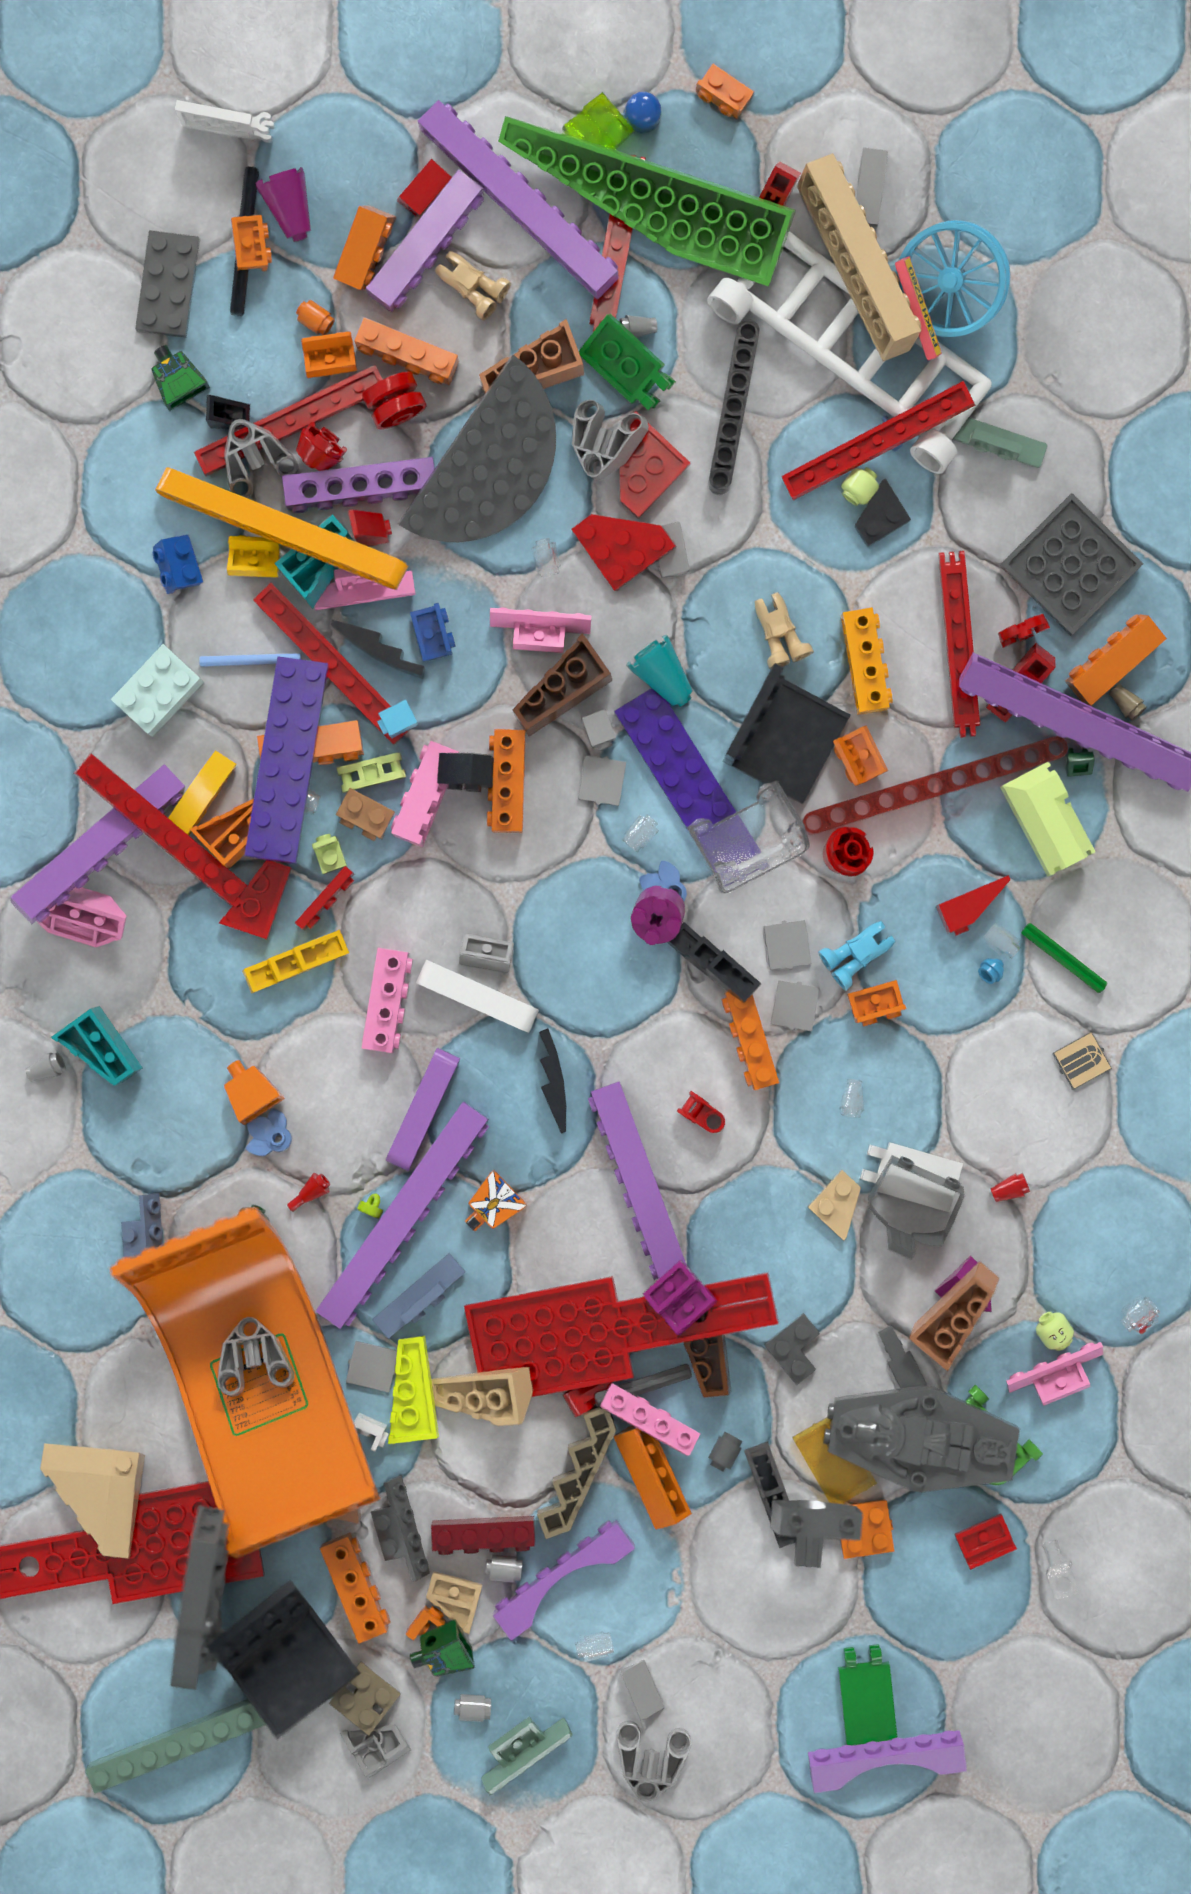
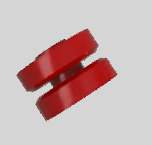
M406 371L389 376L370 386L362 394L367 408L375 410L371 416L377 429L383 430L400 425L414 418L427 407L422 393L414 392L417 383L412 372Z

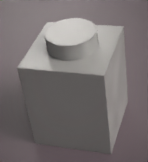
M606 709L582 717V723L592 749L597 747L598 751L613 746L612 742L616 741V737Z

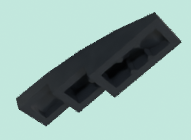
M332 619L331 626L338 633L372 658L398 671L423 679L425 667L402 660L404 655L402 649L381 644L383 637L381 633Z
M685 922L682 923L680 931L675 938L667 942L691 964L743 1003L762 984L724 950L721 952L706 937L698 935Z
M549 1028L540 1031L539 1034L549 1056L540 1059L550 1083L542 1086L541 1089L562 1134L566 1132L567 1111L564 1078L555 1044Z
M767 1441L745 1449L744 1452L771 1524L772 1501L789 1500ZM773 1531L779 1548L795 1543L796 1536L778 1535Z

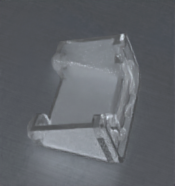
M777 780L772 783H766L759 788V792L756 795L757 802L715 824L710 819L700 818L687 827L697 850L721 893H729L801 856L810 847L805 825Z

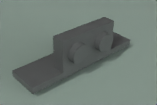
M399 1475L384 1482L390 1506L371 1511L384 1560L405 1557L411 1580L414 1582L430 1574L421 1544V1537L414 1520V1513L408 1499L407 1489L402 1475Z

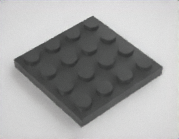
M1073 493L1000 564L1070 636L1143 565Z

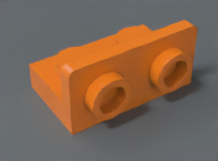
M712 64L702 80L699 79L696 83V92L700 99L707 103L711 101L718 106V110L727 117L733 116L736 119L754 95L753 90L715 64Z
M262 215L231 217L237 270L261 268L262 271H267L268 263H272L271 249L265 246V238H269L267 223L262 222Z

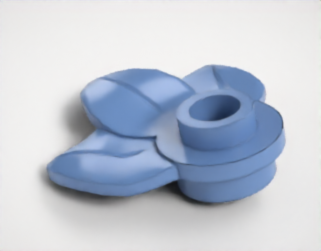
M667 861L660 862L658 874L651 873L639 877L643 890L652 886L676 889L683 901L686 899L687 891L685 886L680 883L679 871Z
M273 1108L267 1118L258 1116L249 1122L247 1128L254 1138L249 1142L246 1150L257 1156H266L272 1151L283 1152L288 1149L292 1142V1136L289 1130L286 1129L287 1119L285 1115ZM281 1135L282 1140L275 1143V1137Z

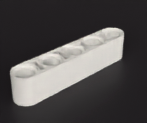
M425 960L415 982L528 1033L539 1012L538 1009L428 960Z

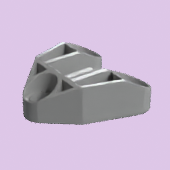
M586 400L579 404L574 415L572 445L585 473L596 480H601L627 462L646 435L649 426L644 417L637 413H631L623 417L615 430L610 431L606 428H601L605 415L603 406L594 400ZM592 406H596V413L588 418V409ZM639 419L641 421L640 426L636 430L631 431V423ZM600 461V472L593 474V463Z
M238 419L230 425L224 449V458L230 491L237 494L234 491L235 484L244 481L248 484V491L240 496L248 499L253 493V486L237 451L242 449L251 469H258L265 464L255 443L260 440L279 476L296 474L299 466L294 456L269 430L244 419ZM237 425H245L248 428L246 437L238 438L234 435V429ZM290 459L293 462L294 466L290 472L286 473L280 470L279 465L282 460Z
M253 1317L242 1319L223 1343L218 1370V1386L228 1396H237L244 1389V1365L241 1345H244L246 1367L254 1368L262 1365L259 1342L261 1341L264 1363H266L270 1381L276 1386L287 1387L293 1383L295 1377L293 1368L279 1339ZM250 1322L255 1323L257 1331L252 1336H246L244 1334L245 1325ZM281 1368H285L289 1372V1377L285 1382H278L275 1377L276 1372ZM231 1377L237 1378L239 1386L235 1391H228L225 1387L226 1381Z
M629 1720L622 1722L617 1729L623 1777L640 1800H654L674 1785L691 1747L689 1733L682 1728H675L669 1733L660 1776L657 1775L660 1752L651 1749L644 1751L642 1772H637L640 1754V1729L638 1725ZM625 1727H632L636 1731L633 1739L626 1740L622 1737L621 1732ZM681 1734L686 1737L687 1741L683 1747L678 1748L672 1744V1738L675 1735ZM642 1783H651L654 1786V1790L651 1794L644 1795L640 1792L639 1787Z

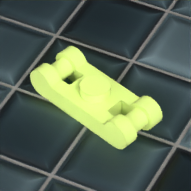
M400 752L338 767L337 773L338 776H341L343 785H341L342 793H347L349 788L358 790L406 778L405 770H402L400 764L402 760ZM390 764L392 772L385 774L383 765ZM358 771L360 780L353 782L351 773Z

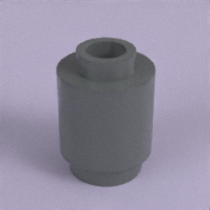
M724 1432L722 1437H718L708 1456L712 1460L710 1465L723 1472L725 1468L731 1470L742 1449L740 1447L742 1441Z

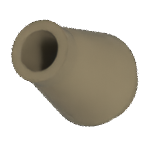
M1118 684L1109 693L1125 718H1129L1131 721L1138 718L1147 708L1143 703V699L1125 689L1121 684Z

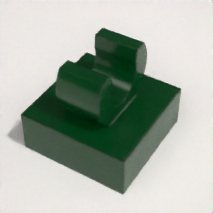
M1073 747L1069 748L1065 768L1067 777L1092 775L1095 761L1093 751L1088 752L1087 748L1082 747L1081 753H1074Z

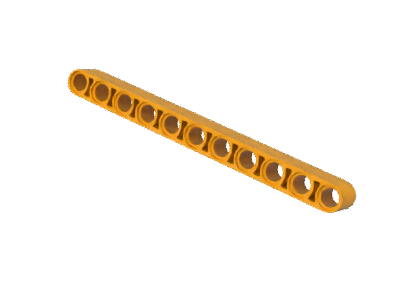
M166 467L155 488V491L164 498L393 590L398 589L408 569L406 563L393 556L169 467Z

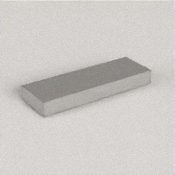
M863 147L856 200L859 205L863 206L869 226L878 227L888 151Z

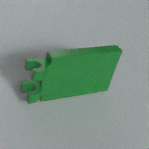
M611 314L605 316L579 350L580 356L631 404L638 400L647 410L654 409L661 401L649 392L655 383L664 392L666 389H671L676 382L668 374L661 371L665 364Z
M879 1644L869 1645L871 1662L857 1663L854 1647L844 1648L846 1666L838 1667L846 1745H861L872 1741L882 1742L898 1738L890 1663L882 1662Z

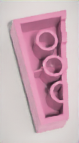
M430 741L428 746L424 745L419 756L422 762L419 769L415 768L410 779L412 785L409 792H405L400 804L402 806L399 815L395 816L391 826V833L394 837L422 848L447 788V784L437 783L439 753H459L433 741Z

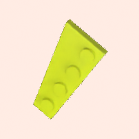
M425 1336L401 1338L398 1340L396 1378L395 1386L393 1387L392 1397L394 1398L390 1417L391 1428L388 1444L436 1439L439 1437L426 1338Z

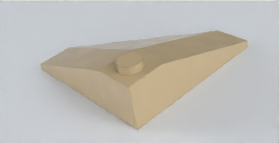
M44 1443L40 1470L46 1477L49 1476L57 1487L56 1492L67 1506H71L78 1516L76 1519L88 1535H92L99 1545L97 1547L103 1556L129 1559L145 1455L138 1452Z

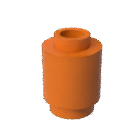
M309 300L307 303L303 301L296 311L298 315L297 321L317 335H326L335 322L330 312L312 300Z

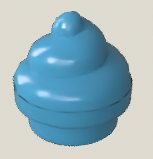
M985 959L980 964L978 973L989 984L999 982L1003 977L1004 963L1000 959Z

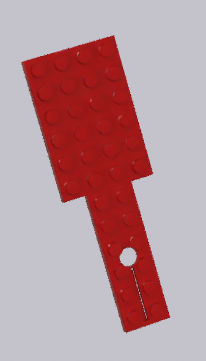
M769 1272L704 1284L718 1302L708 1310V1316L704 1321L694 1322L681 1335H677L663 1316L654 1310L644 1296L618 1301L613 1276L466 1304L464 1309L477 1372L529 1367L533 1391L531 1397L631 1379L634 1377L629 1352L779 1324Z
M209 1481L140 1493L129 1559L103 1556L97 1548L99 1545L91 1534L88 1535L85 1530L0 1545V1570H2L0 1571V1599L106 1579L109 1582L112 1604L182 1592L198 1508L202 1506L218 1509ZM260 1549L237 1558L228 1553L225 1568V1584L264 1577L265 1573ZM25 1557L35 1558L39 1563L37 1574L27 1576L21 1572V1560Z

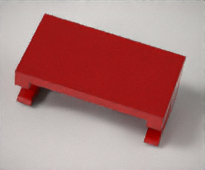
M431 158L396 201L402 204L414 216H420L452 177Z

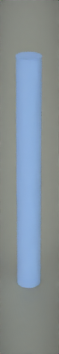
M301 653L200 656L199 663L200 667L276 664L277 656L301 659Z

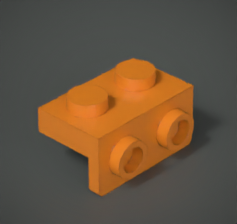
M338 332L301 339L307 378L357 371L351 332Z
M867 725L833 741L835 744V754L843 761L846 767L845 774L848 780L855 786L861 785L888 771Z
M897 980L847 994L855 1023L862 1022L863 1026L877 1023L876 1018L886 1015L887 1020L902 1016L901 1010L906 1009Z

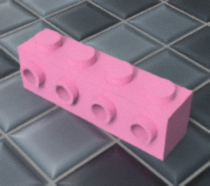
M383 948L377 949L362 1049L394 1053V1048L399 1049L401 1034L397 1033L398 1023L403 1024L405 1009L401 1008L402 998L407 999L409 984L405 983L406 973L411 974L413 959L409 958L408 952Z

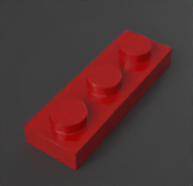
M345 866L295 921V924L302 930H305L307 927L311 930L321 919L318 915L325 908L328 911L338 899L335 896L341 889L345 892L354 882L352 877L355 873Z

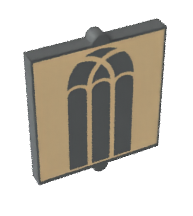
M1092 1032L1052 1053L1061 1068L1060 1073L1065 1075L1072 1090L1112 1069L1103 1053L1104 1048H1100Z

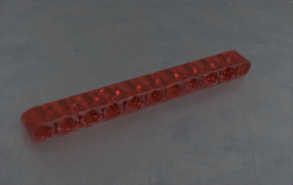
M1050 737L807 813L802 818L801 828L807 835L821 834L1038 767L1047 762L1051 763L1065 756L1068 744L1062 737ZM1054 742L1060 746L1059 755L1050 753V743ZM1026 750L1035 752L1036 761L1034 763H1030L1025 759L1024 754ZM1002 757H1007L1012 761V768L1010 770H1005L1001 767L1000 761ZM978 765L987 767V777L982 778L977 775L976 768ZM954 772H959L964 776V783L962 785L953 783L952 774ZM934 779L939 782V792L934 793L928 789L927 784L929 780ZM906 787H911L915 790L916 797L914 800H908L904 797L903 791ZM883 794L890 796L892 799V804L888 808L881 806L879 803V798ZM857 802H864L868 807L867 814L859 815L855 811V804ZM838 809L843 812L844 819L842 822L837 823L831 819L832 810ZM816 817L820 822L819 828L817 830L809 829L806 824L807 818Z

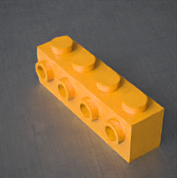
M873 607L843 612L841 614V622L857 715L888 710L890 707L889 703H893L891 688H886L885 678L889 676L887 664L882 663L881 654L884 653V644L882 638L878 639L877 629L880 628L878 613L874 614Z

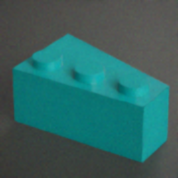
M333 514L318 526L353 540L349 532ZM293 549L274 563L312 609L334 577V570L339 569Z
M100 1006L90 1008L51 1037L54 1041L61 1043L69 1049L70 1053L74 1056H78L86 1062L91 1069L114 1086L125 1082L143 1069Z

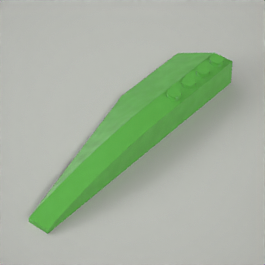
M505 116L498 142L521 157L531 161L538 168L548 172L586 199L625 222L631 228L644 234L651 241L661 245L673 255L766 286L770 285L796 210L607 147Z

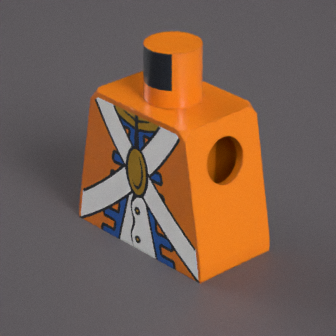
M493 1170L468 1204L475 1211L465 1222L473 1231H476L485 1222L494 1229L525 1208L527 1203Z

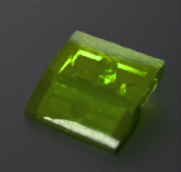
M603 92L583 106V110L564 124L562 128L569 136L616 150L635 131Z

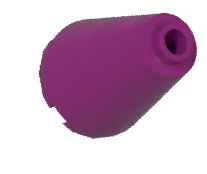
M300 167L298 170L293 168L269 176L270 181L264 183L262 179L257 181V190L287 239L292 238L294 242L308 238L307 233L311 231L303 167Z

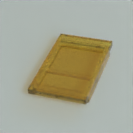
M826 1417L792 1438L829 1503L844 1504L863 1491H867L870 1487L876 1485L877 1482L870 1471L828 1452L827 1444H823L825 1429H830L831 1419Z

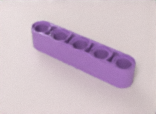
M436 1049L385 1161L406 1171L410 1170L458 1066L459 1057L442 1049Z

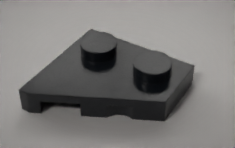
M884 479L854 527L866 546L869 547L910 522L911 518L887 480Z

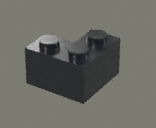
M439 753L437 783L447 784V789L462 790L464 786V790L467 792H481L482 788H492L494 757L492 755L476 753Z

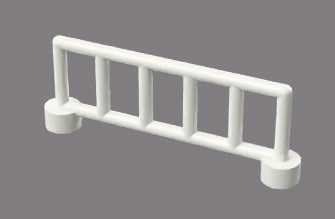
M790 231L784 247L810 265L811 268L778 311H775L749 291L755 283L754 281L742 277L737 281L729 278H723L707 298L709 306L719 317L729 323L739 324L748 311H751L893 417L914 407L944 366H947L970 383L973 387L969 393L976 406L947 420L940 431L933 427L920 434L919 438L910 448L912 457L922 467L936 474L944 472L957 454V448L951 440L992 386L991 380L938 341L942 354L927 363L899 401L870 381L884 363L877 349L872 352L859 371L830 351L859 313L852 298L818 341L789 321L823 276L849 294L836 265ZM918 336L915 341V344H917L923 349L920 338Z

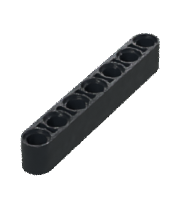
M750 319L744 320L738 325L708 481L709 489L717 495L725 494L729 490L734 472L759 338V326ZM750 329L753 331L754 336L746 339L741 335V331ZM744 353L749 356L750 360L747 363H740L736 356ZM735 378H741L744 380L745 385L737 388L733 386L731 381ZM735 402L740 405L741 409L733 413L728 410L727 405ZM726 427H732L736 431V435L726 437L722 430ZM726 451L732 458L728 462H723L718 458V454ZM717 476H722L726 479L727 484L722 487L716 486L713 479Z

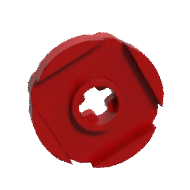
M1039 614L998 632L999 640L1002 647L1005 648L1016 643V638L1020 642L1034 637L1033 631L1037 634L1049 629L1050 626L1044 614Z

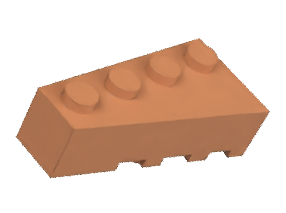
M567 319L560 322L559 326L553 330L546 331L540 335V338L529 345H524L518 349V352L513 354L534 373L543 389L584 375L583 362ZM508 357L479 374L484 394H486L509 360Z
M978 1262L914 1323L909 1339L948 1371L965 1340L973 1330L978 1318H980L992 1298L999 1277L983 1263Z

